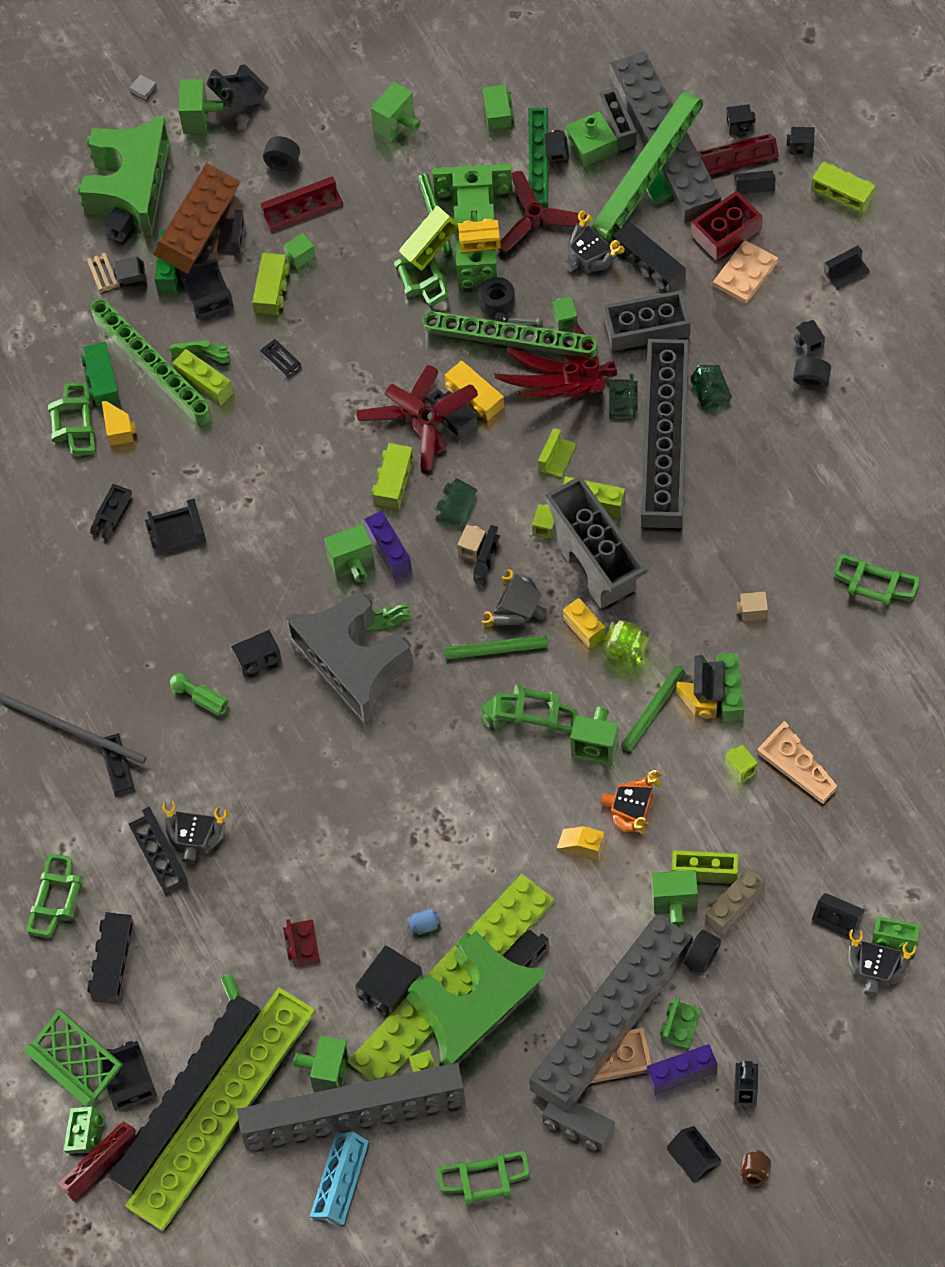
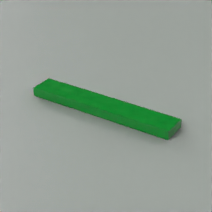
M528 108L529 185L537 202L543 208H548V158L546 156L544 133H548V108Z

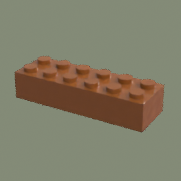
M206 162L159 240L153 255L188 274L233 199L241 181Z

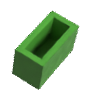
M506 84L483 87L488 129L512 127L511 119H515L513 107H509V103H512L511 92L506 90Z

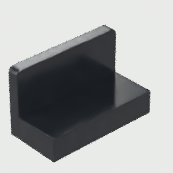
M773 170L734 174L735 191H738L740 194L775 191L776 177L773 174Z
M235 210L234 219H221L217 247L218 253L241 254L245 223L243 210Z
M859 245L824 263V275L836 290L870 273L869 268L862 261L863 251Z
M703 655L694 656V695L699 703L723 701L725 699L724 661L707 662Z
M824 893L818 900L811 920L848 936L853 929V936L859 919L865 910Z
M528 930L503 957L517 965L530 968L549 948V938L543 933L538 937L534 932Z
M695 1126L682 1129L667 1145V1149L693 1181L697 1180L706 1169L715 1167L722 1161Z

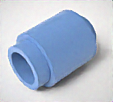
M432 908L414 913L412 917L407 918L412 935L416 933L420 935L437 930V925L441 924L438 912H433Z

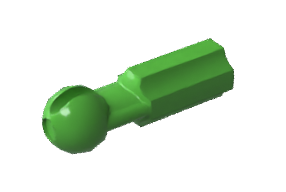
M176 673L170 680V685L174 692L179 694L188 693L192 696L193 702L215 715H222L226 711L229 704L228 699L204 685L198 687L193 685L186 674Z

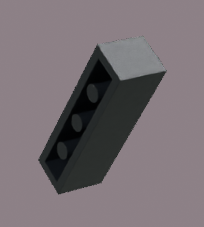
M631 222L627 223L613 235V241H619V246L624 247L625 251L622 254L633 266L636 265L646 277L654 280L660 289H664L669 293L686 279V268Z
M106 912L104 920L101 919L99 931L101 932V938L96 941L95 951L97 958L92 961L91 972L93 973V978L89 980L87 992L90 993L92 1001L119 1004L134 927L131 915Z

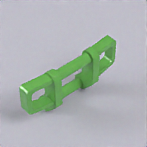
M435 256L429 262L433 276L420 284L412 285L407 269H412L416 266L407 258H400L394 262L395 268L399 270L404 283V292L407 297L423 295L426 302L431 306L449 297L445 277L440 272ZM441 286L442 292L431 299L428 292Z
M66 383L64 385V397L48 405L53 429L51 434L52 442L61 443L68 439L72 455H93L95 449V432L91 424L90 415L91 399L89 398L86 383ZM82 390L84 397L68 398V391ZM65 409H82L84 426L61 429L59 413ZM73 438H89L90 447L76 448Z
M845 554L839 556L834 570L835 578L850 585L848 594H857L874 599L886 606L890 604L892 598L912 601L920 582L919 577L869 565L867 561ZM843 562L858 567L854 578L839 572ZM864 572L891 580L885 594L859 586ZM903 580L913 583L912 592H896L895 589L898 581Z
M517 684L514 687L513 694L499 693L494 698L493 717L495 719L545 726L548 730H556L568 734L572 733L575 718L578 714L576 709L559 703L558 694L555 692L535 691L523 688L522 685ZM524 698L547 701L549 706L548 718L524 714ZM500 700L515 701L514 713L500 712ZM558 710L571 716V727L557 723Z
M53 853L48 854L44 872L40 878L41 886L35 906L31 908V915L26 928L29 935L50 938L58 921L73 919L74 904L79 887L83 885L84 878L71 875L73 865L71 857ZM53 861L67 863L66 876L49 873ZM50 884L70 888L65 908L55 910L43 907ZM36 917L52 920L46 931L33 929Z
M525 1151L505 1155L500 1154L496 1155V1158L465 1163V1161L458 1162V1164L437 1168L441 1193H464L466 1205L473 1204L474 1201L494 1197H511L509 1184L526 1179L530 1175ZM521 1158L524 1164V1172L507 1178L504 1162ZM498 1167L502 1187L471 1193L467 1172ZM460 1170L463 1186L445 1187L442 1174Z

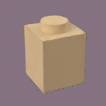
M466 525L457 544L458 555L477 561L486 538V531L478 526Z
M765 591L740 594V602L736 604L737 614L742 615V622L768 620Z

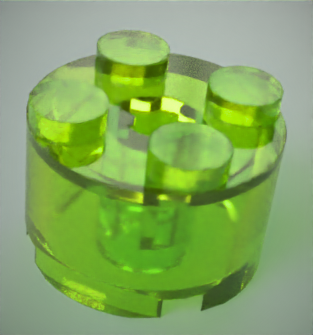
M612 621L602 647L606 651L608 658L613 660L621 658L626 660L627 664L637 666L638 662H641L651 636L647 631L645 634L640 631L641 627L633 623L618 621V624H615Z

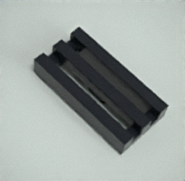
M276 339L260 350V354L286 379L290 373L293 374L296 368H301V363ZM272 347L277 348L293 365H290ZM267 351H269L278 361H276Z

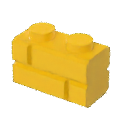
M484 219L480 222L467 220L458 224L461 252L501 249L498 220Z
M580 598L563 609V620L589 649L604 640L606 637L605 626L598 621V618Z

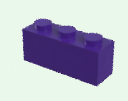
M383 511L365 518V530L393 579L412 570L410 556Z
M710 1044L646 1066V1076L654 1095L716 1074L718 1063Z

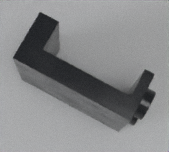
M245 64L239 66L235 75L222 76L214 69L211 71L206 83L229 108L262 103L269 88Z
M216 258L193 265L188 274L179 270L182 285L196 318L233 306L231 292L229 288L227 289Z
M195 499L187 500L188 507L155 516H152L151 511L147 512L149 519H146L145 523L148 532L152 531L153 533L150 541L152 548H157L159 555L207 543Z
M385 945L355 985L357 997L365 1003L370 1002L375 1005V1008L384 1015L388 1013L390 1015L412 983L420 976H423L422 967Z
M138 1041L125 1042L121 1047L113 1050L106 1049L123 1064L107 1085L109 1097L115 1111L157 1095ZM102 1060L103 1073L110 1072L115 1064L110 1060Z

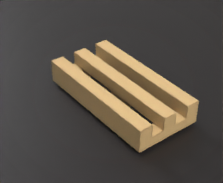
M103 253L101 257H98V255L94 256L95 259L92 260L88 258L87 262L99 292L102 293L117 288L118 283L106 253ZM103 261L106 265V268L108 270V273L113 284H109L108 279L101 264V262ZM95 264H97L103 281L105 283L104 287H102L98 275L93 266Z

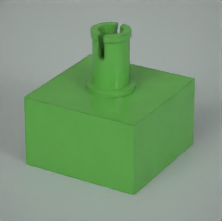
M180 79L179 116L183 134L206 133L207 112H224L225 103L222 100H207L203 79Z
M395 82L370 107L373 131L390 141L405 126L416 132L421 125V121L414 118L412 92Z
M600 111L565 126L568 144L583 168L618 153V139Z
M363 524L324 538L327 558L336 578L351 572L357 582L361 581L360 575L362 580L367 578L368 575L364 568L375 564L372 543Z
M597 707L594 719L576 715L570 737L572 757L613 765L618 746V724L606 722L609 714L608 709Z
M696 870L652 873L654 914L670 913L672 924L677 927L684 925L683 912L697 911L698 890Z
M320 1035L315 1057L299 1053L295 1054L293 1066L311 1070L310 1080L314 1093L343 1086L348 1065L347 1061L350 1057L347 1041Z

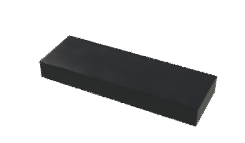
M119 733L103 737L123 746ZM101 746L115 797L135 791L126 757Z

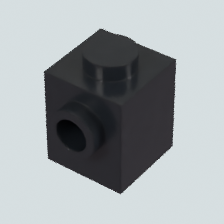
M750 104L726 107V121L729 134H743L752 131V125L756 123L755 112H751Z
M791 127V134H787L786 146H790V154L813 155L815 127Z
M552 130L550 133H544L548 160L550 162L569 160L568 140L564 131Z
M115 207L103 223L105 235L111 240L123 242L134 227L132 214Z
M137 256L115 261L114 277L123 285L146 280L144 261Z
M813 319L808 322H802L796 327L794 341L798 347L802 348L805 355L808 356L824 348L825 336Z

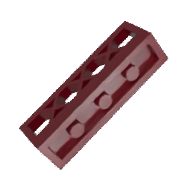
M770 133L698 152L709 175L779 157L776 138Z
M332 176L260 204L262 215L272 232L342 206L343 201L337 191L336 181ZM335 196L336 201L331 203L325 201L326 197ZM312 202L318 204L315 209L306 208ZM296 209L300 211L296 216L288 215L291 210ZM275 216L282 218L280 222L272 224L270 218Z
M124 1121L120 1123L57 1183L72 1201H75L123 1155L128 1145L133 1144L136 1139L135 1133L137 1132L135 1128Z

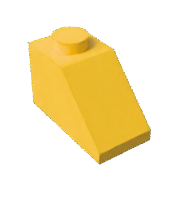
M102 401L109 445L134 442L133 434L136 433L134 421L130 422L129 415L107 401Z
M677 682L676 695L695 716L703 719L717 717L718 701L699 703L694 695V683Z
M584 826L563 829L557 850L599 861L605 843L604 832Z

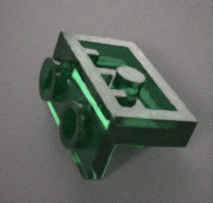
M698 365L690 378L702 409H707L711 403L729 402L732 396L720 366Z
M630 374V379L609 380V418H634V410H638V398H634V393H638V381H634V374Z
M455 478L451 483L448 482L442 492L445 495L443 499L439 500L435 508L437 510L435 518L440 519L443 516L461 526L465 521L477 489L458 478Z

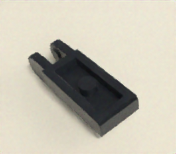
M112 484L95 515V520L90 529L91 534L96 535L103 522L106 525L101 536L104 539L109 537L113 526L115 527L132 495L130 489Z
M490 525L474 569L473 579L476 583L484 582L487 576V564H491L494 553L491 551L493 546H498L500 540L498 526Z

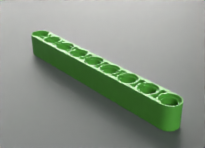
M683 92L593 222L591 228L607 243H610L613 240V235L621 229L703 107L702 99L688 92Z
M102 299L94 301L91 305V310L96 324L195 423L199 425L207 424L211 419L207 401L107 301Z
M434 311L427 312L423 316V324L426 330L434 335L582 358H594L599 352L595 338L590 335ZM431 320H437L436 325H428ZM450 323H457L455 328L448 329ZM470 326H476L473 332H467ZM489 329H496L494 334H486ZM508 332H515L512 338H506ZM528 335H535L532 341L525 340ZM547 338L555 339L553 343L545 344ZM567 341H574L571 347L564 346ZM587 344L594 345L591 350H584Z

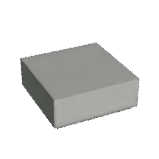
M140 74L129 88L130 92L146 100L157 85L156 82Z

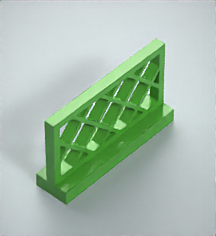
M61 1009L56 1011L33 1043H28L23 1050L82 1104L88 1107L96 1106L99 1102L98 1097L123 1066L117 1058ZM61 1017L65 1020L66 1030L56 1032V1022ZM78 1032L81 1034V1044L72 1045L71 1033ZM66 1034L67 1046L57 1047V1035ZM52 1035L53 1048L45 1049L40 1043L46 1036ZM88 1046H94L97 1049V1058L87 1059ZM82 1047L83 1060L73 1061L72 1049ZM67 1049L68 1062L61 1063L58 1060V1050ZM102 1060H110L115 1064L110 1072L103 1073ZM97 1061L98 1074L88 1075V1062ZM83 1063L84 1076H76L74 1074L73 1064ZM99 1077V1086L94 1092L89 1088V1078Z

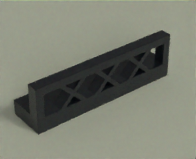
M147 807L142 810L143 817L128 825L166 896L188 885V881L151 808ZM144 823H147L149 827L146 835L138 833L135 828ZM148 840L157 842L158 846L155 852L146 850ZM157 858L167 861L165 869L155 867ZM166 875L175 877L177 883L166 888L164 884Z

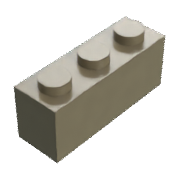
M747 868L705 913V924L722 937L764 892L765 880L750 868Z

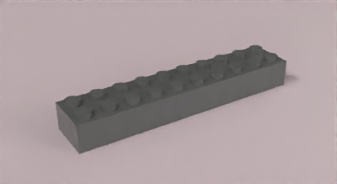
M642 51L610 62L609 69L610 79L615 88L617 87L627 112L646 146L673 107V103L646 51ZM686 132L660 170L684 224L695 220L721 202V196L688 132Z
M648 339L641 527L682 528L689 340Z
M656 914L530 1076V1091L567 1113L683 962L693 942V936Z
M454 1063L237 1109L245 1148L258 1150L263 1148L264 1145H281L285 1141L292 1139L301 1141L311 1135L324 1136L329 1134L330 1131H348L354 1126L367 1127L378 1121L391 1122L397 1117L405 1116L410 1118L425 1111L427 1113H434L444 1107L457 1108L466 1102L459 1064Z

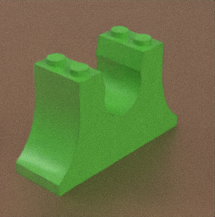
M156 116L150 122L134 128H92L91 136H88L87 146L90 147V158L93 159L95 167L118 171L107 176L97 174L83 176L82 184L78 185V195L81 196V207H84L86 215L109 216L112 210L117 207L132 214L134 225L144 235H152L169 143L164 116Z
M477 931L473 934L467 932L455 945L457 950L454 952V956L460 967L465 969L472 979L471 993L464 996L453 995L445 990L441 982L427 975L424 979L420 976L412 983L408 989L410 993L406 997L427 1020L437 1038L440 1050L439 1065L453 1064L547 975L542 968H528L517 965L501 956Z

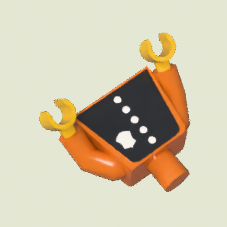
M653 770L646 777L619 784L615 795L603 793L601 805L612 807L611 819L623 832L639 831L641 834L646 833L644 827L645 825H650L647 822V816L653 799V787L651 786L659 787L661 785V781L657 778L662 775L658 771Z

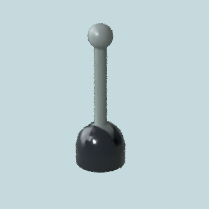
M495 312V321L532 323L537 326L543 324L541 318L536 320L509 318L504 312Z

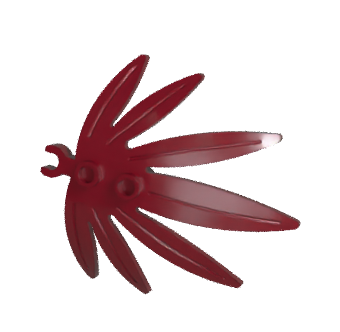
M575 321V333L586 335L580 327V325ZM548 338L551 343L555 340L554 338ZM567 342L564 345L565 347H571ZM587 344L584 350H591L593 348L592 344ZM507 347L508 354L523 365L554 375L494 373L496 379L511 385L531 389H548L532 392L518 391V395L539 398L563 395L564 398L584 395L589 391L591 394L603 391L605 389L603 377L617 376V369L614 361L600 366L597 355L594 358H582L559 354L569 362L564 364Z

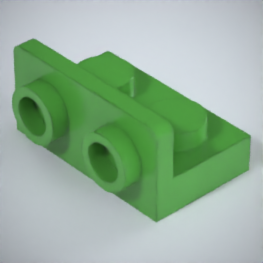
M877 916L872 943L903 951V945L908 942L906 948L909 952H913V948L918 942L921 925Z
M675 997L674 1003H669L667 1009L668 1022L663 1023L660 1036H663V1044L689 1051L701 1014V1008L680 1003V998Z
M93 1106L70 1108L63 1151L68 1154L90 1153L101 1142L104 1113Z

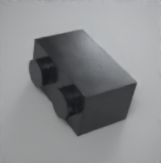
M270 630L231 646L233 656L243 676L253 674L260 668L273 665L281 659L280 649Z

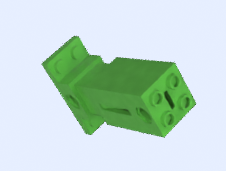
M511 163L432 168L435 197L445 198L454 196V220L458 224L467 220L473 222H480L484 219L494 220L493 194L513 193ZM457 229L455 232L458 288L479 287L486 280L497 277L496 249L461 252L459 229Z

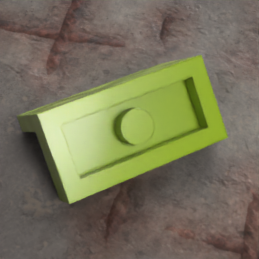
M553 428L538 459L539 471L558 478L563 476L576 448L575 443L561 438V430Z

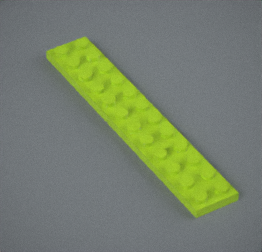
M521 873L467 932L473 934L477 931L501 956H504L555 903V900ZM454 945L428 975L441 982L442 986L449 993L456 996H464L472 991V979L469 973L460 967L455 958L454 952L457 950V947ZM405 998L351 1056L347 1064L367 1081L396 1076L408 1063L409 1056L415 1055L434 1032L422 1014Z
M280 987L277 988L125 1205L126 1209L163 1232L238 1125L237 1109L252 1105L316 1013L314 1008Z

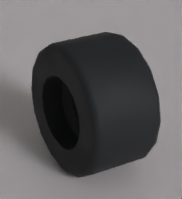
M272 137L266 144L263 161L271 169L290 172L297 165L300 148L297 143L287 137Z
M501 277L490 278L483 282L479 289V302L482 310L491 316H495L496 311L509 313L515 304L513 285ZM494 294L504 295L503 298L498 300L490 298Z
M799 358L795 362L793 381L801 386L824 388L829 384L831 365L818 358Z
M701 930L692 942L686 954L684 964L700 973H705L720 948L721 939L705 930Z

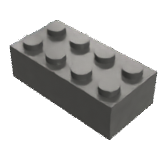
M682 290L603 305V319L612 351L648 345V339H679L690 336L691 323Z

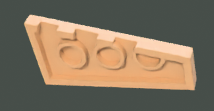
M785 720L757 749L758 755L822 804L837 790L835 782L822 766L818 765L810 751L805 749L801 744V740L796 734H793Z

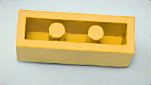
M462 360L444 375L445 387L452 393L469 384L475 387L478 396L467 403L466 406L472 407L476 411L477 417H482L488 422L505 407L504 396Z

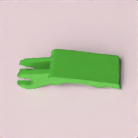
M208 340L171 344L169 347L172 355L171 360L178 358L185 349L195 356L209 357L221 364H225L230 360V358H227L229 356L227 346L210 344Z
M401 604L393 609L386 607L374 611V623L367 629V632L392 629L394 625L410 621L411 617H407L411 616V613H409L411 612L410 609H407L410 608V605Z

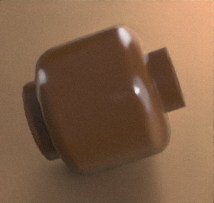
M754 1150L743 1156L740 1175L747 1184L760 1186L769 1179L771 1169L770 1158L759 1150Z

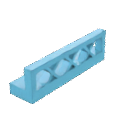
M354 1132L335 1133L310 1218L314 1220L327 1219L337 1226L344 1225L369 1143L368 1140ZM345 1140L344 1145L340 1148L341 1141ZM339 1161L337 1167L333 1170L334 1164ZM332 1182L331 1188L326 1191L328 1185ZM326 1203L324 1211L320 1212L321 1206Z

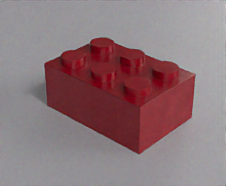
M735 191L691 222V236L715 260H718L762 229V215L738 191Z

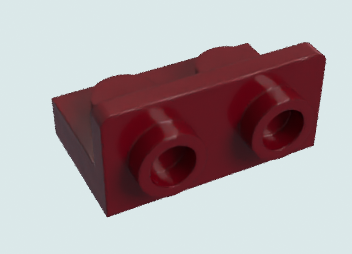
M287 919V927H283L285 940L290 941V947H286L288 960H293L294 967L320 963L313 919L291 923V920Z

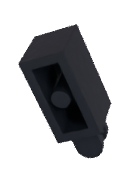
M436 389L426 397V400L434 407L437 401L450 395L452 392L449 390L444 394L439 389ZM464 405L450 415L442 416L441 423L461 440L478 426L477 413L472 407L468 408Z
M751 1061L736 1063L734 1104L757 1105L758 1064H754Z

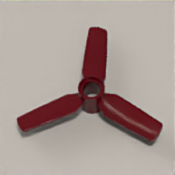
M515 171L512 173V180L520 202L525 207L526 217L520 219L500 241L501 249L498 250L507 252L531 227H539L543 222L547 225L575 227L577 223H580L578 219L579 213L554 208L543 210L542 205L537 202L522 171Z
M427 365L410 394L425 403L426 397L429 395L438 375V370L431 365ZM393 405L357 410L356 416L358 421L393 420L402 417L406 423L413 424V428L421 436L424 424L418 420V416L410 414L400 406ZM436 429L434 452L438 454L447 447V443Z
M391 384L386 389L385 395L410 414L418 416V420L424 424L421 431V470L429 471L433 468L436 440L435 426L441 423L442 416L450 415L478 396V392L473 385L469 384L440 399L434 407L425 406L423 401L394 384ZM432 412V418L428 421L427 416Z

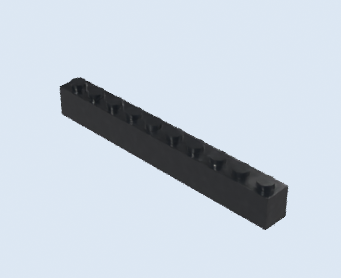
M240 995L229 1001L226 1006V1012L215 1021L213 1030L209 1036L206 1035L203 1038L197 1053L192 1054L189 1058L188 1066L177 1075L171 1090H167L164 1093L161 1104L158 1108L153 1109L145 1127L142 1126L138 1130L133 1144L126 1147L121 1161L112 1167L109 1178L114 1185L131 1196L134 1194L261 1013L258 1006Z

